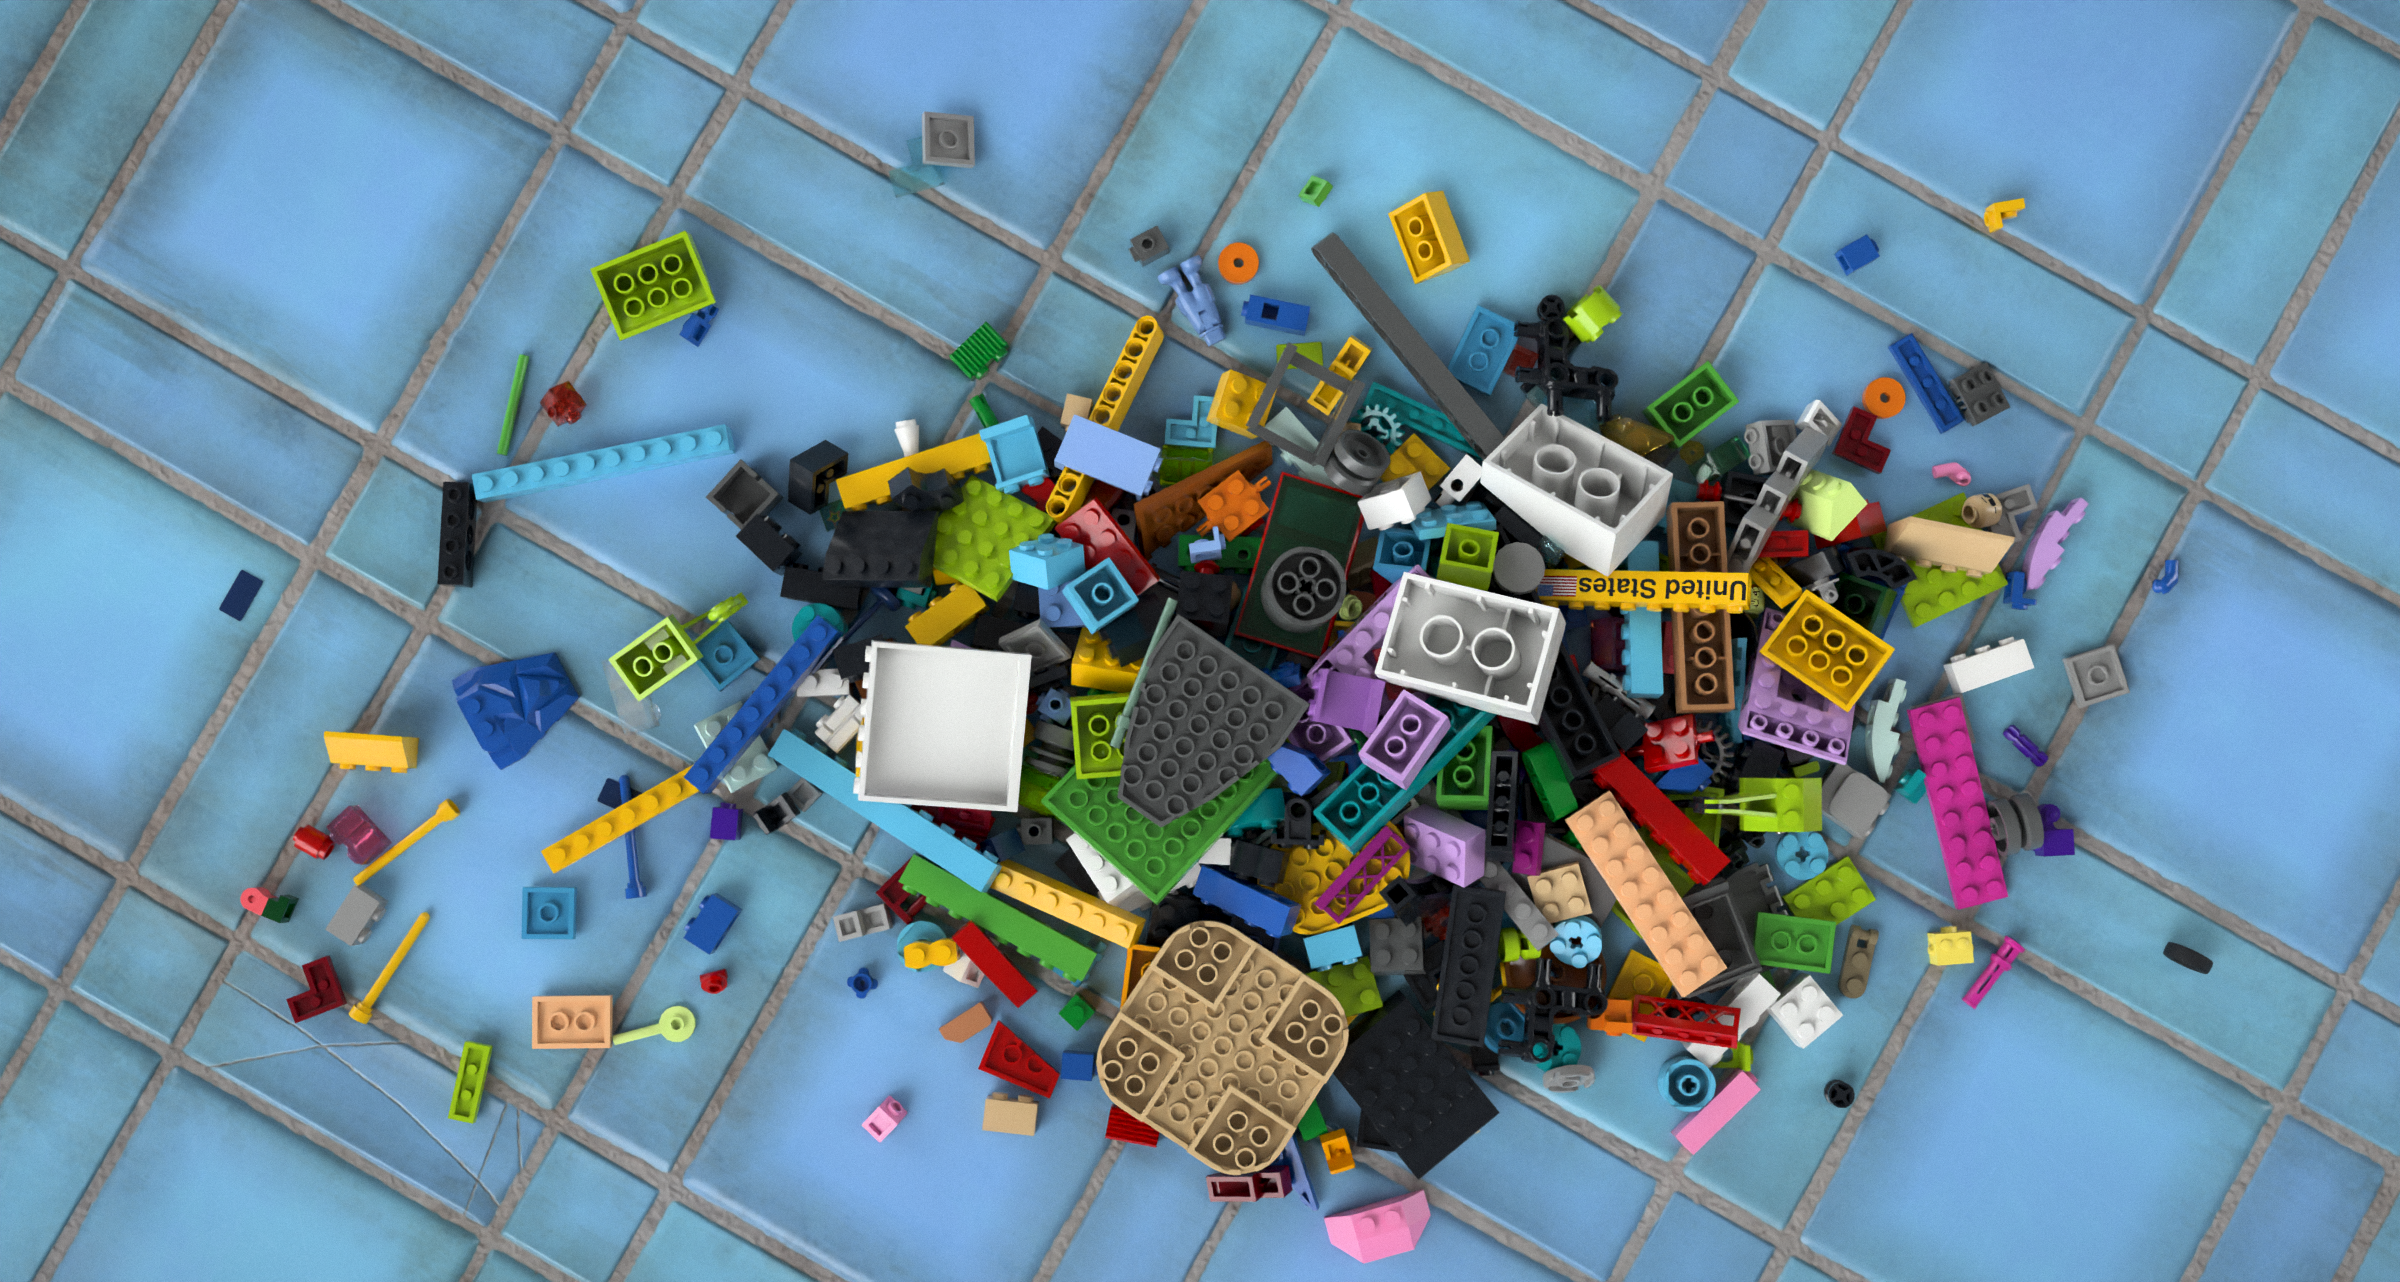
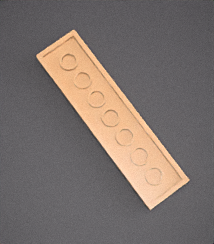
M1610 790L1564 819L1681 997L1687 996L1727 968Z

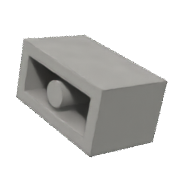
M363 884L354 885L325 930L350 946L363 944L372 933L370 928L374 922H378L386 912L384 907L388 900Z

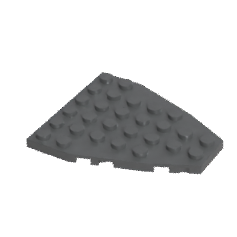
M1178 614L1148 657L1146 664L1149 667L1145 682H1141L1139 690L1142 692L1137 706H1134L1125 738L1123 764L1120 773L1121 779L1117 797L1159 827H1163L1212 800L1280 749L1310 703Z

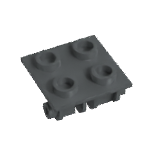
M1988 363L1980 365L1949 381L1951 385L1949 389H1951L1955 398L1961 396L1956 402L1958 403L1963 400L1965 405L1959 408L1960 410L1965 407L1967 408V410L1963 411V414L1967 419V423L1970 422L1972 427L2010 408Z

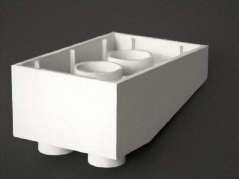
M1541 403L1483 461L1480 483L1564 553L1608 577L1664 517L1673 473L1564 415L1554 417V411L1552 416L1547 415V406Z
M1404 572L1375 675L1380 680L1489 713L1538 725L1566 622L1559 608Z

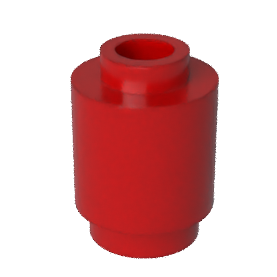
M307 825L304 828L300 827L293 837L295 841L294 847L315 859L321 858L325 860L335 847V842L331 840L329 835L311 825Z

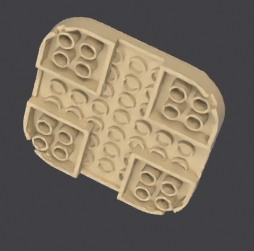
M1199 920L1178 928L1163 943L1105 1032L1097 1053V1072L1104 1092L1118 1107L1168 1137L1212 1169L1225 1174L1241 1175L1262 1170L1270 1165L1283 1151L1297 1129L1296 1127L1344 1056L1348 1043L1349 1029L1341 1004L1323 985L1233 926L1215 920Z

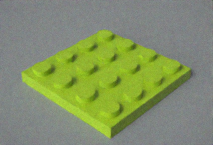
M971 475L961 488L964 502L950 510H944L938 518L933 567L998 602L1014 581L1012 580L1013 573L1011 572L1009 550L1018 547L1021 542L1038 540L1039 535L1050 533L1056 522L1045 512L1010 494H1005L1004 491L1000 492L993 485Z
M1964 492L1912 515V517L1982 531L1981 528L1977 529L1969 526L1962 517V507L1967 499ZM1887 531L1869 536L1874 548L1884 549ZM1906 559V563L1913 570L1917 579L1907 584L1900 602L1912 627L1916 628L2008 585L1999 564L1992 573L1982 575V578L1967 576V571L1945 572L1941 571V566L1931 565V568L1915 565L1916 561Z

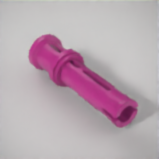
M2008 936L2004 937L2005 942L1998 951L1990 955L1991 962L1977 978L1967 994L1961 999L1973 1009L1977 1008L1978 1004L2002 973L2011 970V964L2019 953H2024L2025 951L2020 944Z

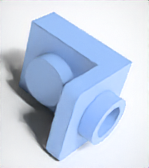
M1218 526L1213 527L1214 540L1200 539L1189 544L1191 563L1202 560L1222 559L1221 550L1226 549L1224 534H1219Z

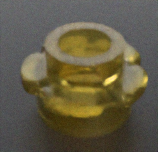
M1687 441L1683 444V448L1680 449L1681 459L1685 460V463L1688 465H1696L1697 462H1702L1705 457L1704 446L1698 441ZM1690 451H1694L1695 454L1691 455Z

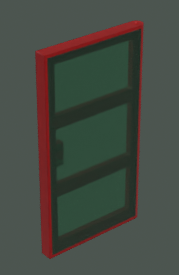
M1281 472L1234 635L1315 660L1320 658L1328 648L1337 613L1326 624L1312 632L1292 633L1283 630L1268 618L1261 602L1262 582L1269 569L1283 553L1301 546L1313 547L1330 553L1342 566L1347 581L1364 522V517L1358 505V501L1363 496ZM1308 584L1302 585L1299 590L1301 592H1308L1310 586Z

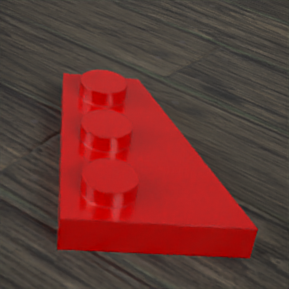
M998 1020L978 1069L1050 1099L1060 1073L1005 1024Z

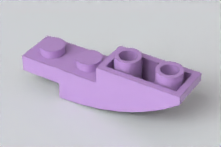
M2081 497L2071 500L2062 513H2059L2057 510L2048 513L2038 526L2023 561L2022 572H2025L2024 579L2027 580L2026 591L2038 589L2046 580L2044 575L2049 569L2053 570L2061 562L2062 558L2060 555L2065 549L2059 544L2070 534L2068 531L2073 523L2077 524L2086 514L2083 510L2089 503Z

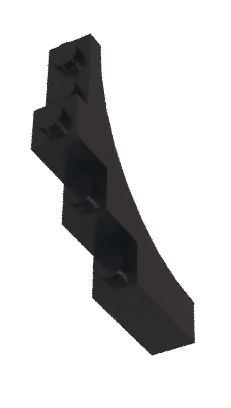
M1435 874L1415 880L1404 879L1399 875L1382 889L1379 894L1394 914L1407 927L1423 912L1426 911L1432 917L1447 903L1451 902L1454 883ZM1477 879L1469 885L1477 886L1481 883V881Z

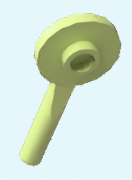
M673 1006L664 1011L658 1024L613 1035L614 1045H619L661 1033L669 1041L682 1042L694 1033L696 1019L688 1008Z

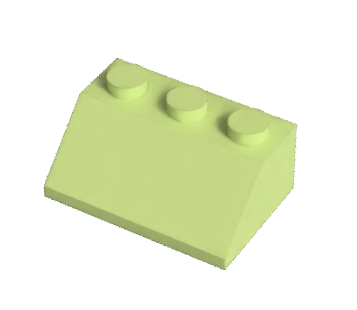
M1812 469L1790 500L1792 502L1795 498H1798V503L1802 504L1799 519H1794L1793 523H1790L1789 517H1787V522L1791 526L1808 530L1809 533L1833 541L1868 503L1851 482Z

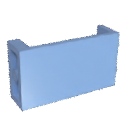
M1074 414L1054 464L1058 469L1063 470L1066 466L1136 495V500L1140 501L1143 495H1149L1153 485V481H1150L1153 471L1158 473L1163 458L1160 457V448Z

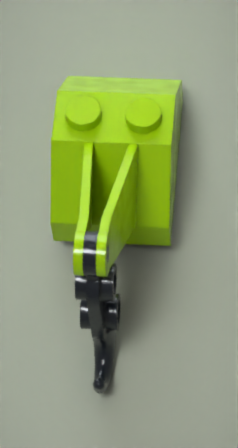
M1739 778V794L1720 798L1694 796L1693 799L1671 801L1677 807L1693 808V813H1720L1740 816V830L1822 831V778ZM1740 802V810L1724 809V804Z

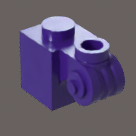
M2053 804L2039 805L2037 808L2043 824L2044 843L2041 848L2033 850L2035 851V856L2075 855L2073 829H2057L2053 822L2060 818L2059 808Z

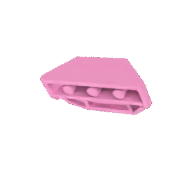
M1424 1189L1329 1215L1324 1217L1331 1244L1364 1264L1414 1250L1431 1214Z

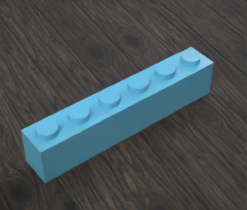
M1641 541L1620 563L1623 564V571H1659L1658 541ZM1636 607V611L1620 609V613L1624 614V624L1621 625V639L1625 640V650H1622L1621 659L1622 665H1626V675H1623L1622 679L1623 691H1627V698L1658 699L1664 694L1661 611H1648L1647 607Z

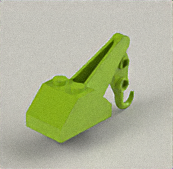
M741 592L734 597L731 596L725 601L720 602L708 612L683 625H680L672 614L608 660L639 702L700 660L703 655L695 644L749 602ZM707 618L710 621L718 620L694 641L685 632Z

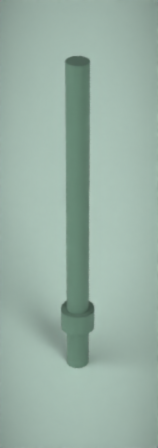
M1168 598L1123 713L1118 715L1115 725H1117L1110 745L1120 749L1129 727L1134 706H1137L1142 691L1139 690L1141 682L1146 680L1149 669L1146 666L1148 657L1167 631L1178 601Z

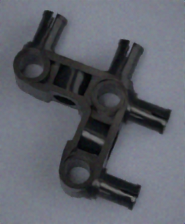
M1552 317L1548 321L1541 320L1538 323L1517 320L1514 324V336L1532 338L1537 341L1538 368L1517 366L1515 382L1536 384L1537 387L1541 388L1545 395H1547V415L1549 416L1553 415V411L1554 417L1563 415V397L1596 401V420L1601 422L1603 417V422L1612 421V400L1615 397V387L1619 381L1617 374L1608 368L1574 366L1567 360L1569 333L1568 326L1563 319Z
M1535 958V981L1531 985L1526 986L1525 989L1502 987L1501 994L1507 995L1501 996V1002L1523 1004L1525 1007V1022L1522 1042L1499 1039L1498 1047L1507 1048L1498 1049V1056L1521 1057V1060L1532 1064L1548 1061L1552 1057L1555 1044L1553 1016L1556 1013L1573 1014L1574 1017L1582 1018L1597 1016L1607 1009L1608 1001L1602 988L1604 965H1586V987H1567L1550 983L1552 959ZM1538 992L1545 994L1547 999L1545 1005L1538 1003L1536 999ZM1590 997L1594 998L1598 1003L1596 1011L1588 1006V999ZM1535 1044L1542 1047L1544 1052L1542 1058H1537L1534 1055L1533 1048Z

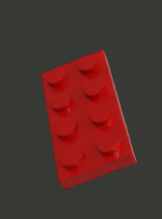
M1097 497L1093 498L1055 527V530L1062 538L1072 539V542L1083 544L1085 567L1088 571L1109 557L1136 596L1159 581V575Z

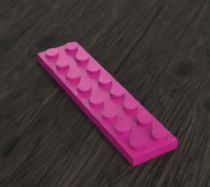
M1953 697L1907 709L1921 770L1926 774L1924 783L1955 908L1960 910L2008 897L1960 697Z

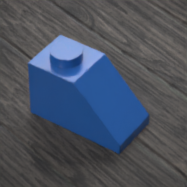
M1698 757L1699 764L1670 769L1655 786L1663 794L1692 795L1697 789L1702 792L1712 782L1709 777L1714 771Z

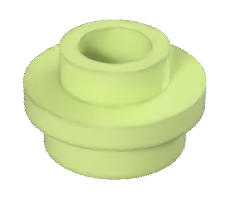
M1345 595L1343 604L1338 610L1340 617L1345 620L1359 617L1362 612V603L1355 595Z

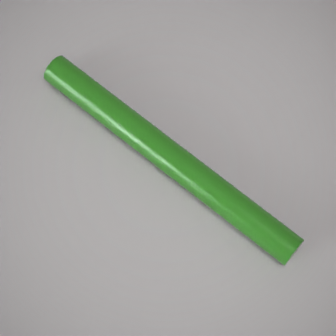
M519 354L497 449V454L507 456L529 361V356Z

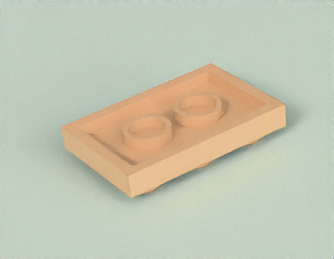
M613 995L533 996L532 1049L611 1048Z

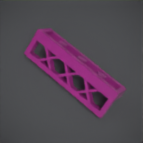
M1388 825L1385 826L1314 904L1321 911L1327 912L1340 924L1407 852L1410 846ZM1392 837L1403 848L1396 855L1385 856L1384 844ZM1381 849V856H1374ZM1370 859H1381L1382 870L1378 875H1367L1366 864ZM1385 859H1392V860L1385 866ZM1363 868V875H1357V873ZM1353 878H1364V890L1360 894H1349V882ZM1367 878H1374L1367 886ZM1345 888L1346 894H1339ZM1346 897V909L1339 916L1328 905L1334 898ZM1349 897H1357V898L1350 904Z

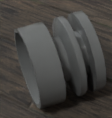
M1038 720L1033 737L1043 743L1041 747L1029 746L1028 750L1039 753L1037 759L1026 756L1024 762L1043 773L1059 778L1064 777L1070 771V769H1067L1068 763L1075 765V758L1071 757V753L1074 752L1073 732Z

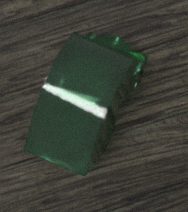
M1736 435L1689 465L1688 468L1698 484H1703L1705 479H1708V483L1748 459L1750 454Z

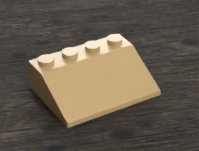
M1910 516L1888 524L1883 550L1896 555L1904 562H1906V559L1916 561V566L1931 568V565L1941 566V571L1956 573L1957 570L1967 571V576L1982 578V575L1993 572L2014 543L2015 537Z

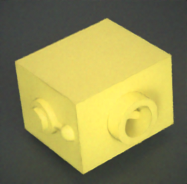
M1957 926L1940 927L1941 932L1927 933V950L1930 964L1940 966L1974 963V946L1972 944L1971 931L1957 930Z

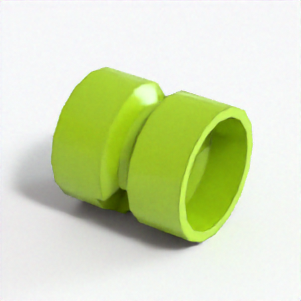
M1514 927L1501 928L1498 954L1503 963L1518 961L1520 956L1524 960L1540 958L1541 950L1538 952L1519 928L1518 930H1515Z

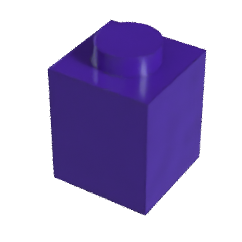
M721 802L720 807H713L710 838L740 840L743 809H736V803Z

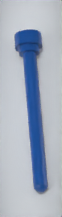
M622 775L619 778L622 805L632 800L630 778L627 775ZM635 829L625 834L630 882L627 883V888L625 889L626 899L647 897L646 886H643V881L640 882Z

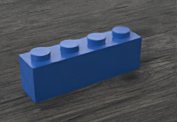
M1217 864L1202 865L1192 893L1201 898L1200 901L1209 906L1216 905L1222 908V912L1226 915L1243 918L1245 924L1252 927L1259 926L1265 929L1266 934L1269 936L1280 938L1281 936L1292 934L1301 904L1253 881L1235 877L1236 873Z

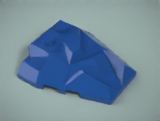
M556 653L475 667L452 680L453 689L458 696L456 698L458 706L481 748L484 751H488L491 759L500 770L526 757L532 746L539 739H542L547 734L546 731L556 721H559L580 698Z

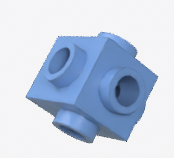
M1051 688L1048 693L1043 691L1036 702V705L1039 706L1037 714L1041 715L1039 719L1042 722L1064 728L1071 718V695L1060 688L1057 690ZM1057 705L1059 709L1054 710L1051 706Z

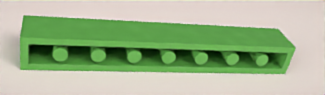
M917 853L913 854L898 881L904 884L903 890L915 896L919 892L926 896L925 901L937 908L941 904L949 909V915L958 920H962L963 917L968 920L972 919L983 933L985 930H988L995 934L993 938L1004 945L1010 942L1018 946L1016 951L1028 958L1031 955L1040 958L1039 964L1050 970H1053L1054 967L1062 970V976L1076 983L1077 979L1083 981L1098 953L988 892L983 893L976 890L949 871Z

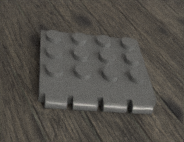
M1753 862L1726 879L1752 943L1756 911L1789 915L1787 909L1780 911L1776 909L1784 905L1777 885L1770 887L1766 885L1774 881L1768 863L1759 866L1757 862ZM1719 876L1704 886L1702 884L1696 885L1683 897L1717 885L1716 883L1725 879ZM1722 898L1689 910L1727 967L1718 975L1748 964ZM1761 965L1762 971L1758 973H1763L1775 967ZM1738 980L1717 987L1715 989L1709 990L1708 992L1714 993L1718 990L1735 984Z

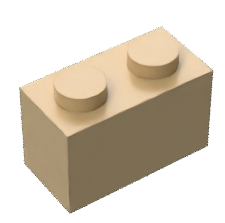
M993 1092L992 1096L988 1095L985 1101L982 1130L1034 1136L1036 1133L1039 1101H1034V1097L1029 1095H1018V1099L1008 1098L1007 1093Z

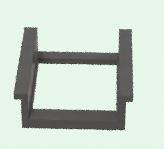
M1288 342L1246 423V426H1248L1246 430L1312 466L1319 464L1324 467L1366 384L1357 379L1353 382L1297 353L1298 347ZM1289 364L1344 393L1314 453L1259 425Z
M1727 880L1681 899L1690 910L1722 898L1748 964L1713 977L1685 997H1681L1673 985L1678 999L1691 998L1762 971Z

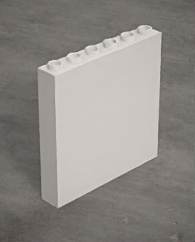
M871 640V646H866L865 662H870L869 673L864 672L862 688H867L866 699H861L860 714L865 715L864 725H859L858 741H863L862 752L857 751L855 767H860L859 778H854L853 793L858 794V800L1017 812L1032 655L1029 653Z

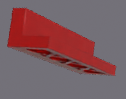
M1635 994L1631 1016L1633 1023L1632 1034L1737 1049L1741 1008ZM1640 1003L1650 1004L1655 1009L1649 1015L1638 1013ZM1672 1007L1677 1008L1682 1014L1676 1018H1670L1664 1011ZM1696 1011H1701L1708 1018L1699 1022L1695 1021L1690 1015ZM1722 1015L1734 1016L1733 1026L1722 1025L1717 1019Z

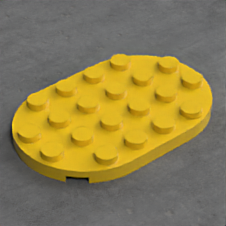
M1389 821L1385 826L1388 825L1406 842L1401 831ZM1316 822L1313 824V835H1319L1321 830H1326L1325 844L1320 845L1318 849H1306L1304 845H1294L1293 848H1279L1278 844H1273L1270 848L1290 853L1283 884L1275 883L1274 887L1261 886L1301 904L1293 928L1294 932L1306 935L1321 934L1386 908L1388 905L1379 892L1399 875L1404 879H1408L1411 866L1409 849L1340 924L1327 912L1321 911L1314 903L1378 833L1353 855L1320 822ZM1392 837L1384 844L1385 856L1396 855L1403 848ZM1381 849L1374 856H1381ZM1370 859L1366 864L1367 875H1378L1382 870L1381 859ZM1385 859V866H1386L1392 859ZM1363 868L1357 873V875H1363ZM1353 878L1349 882V894H1360L1364 890V878ZM1367 878V886L1374 878ZM1345 888L1339 894H1346ZM1346 897L1334 898L1328 905L1339 916L1346 909ZM1349 897L1350 904H1351L1357 897Z

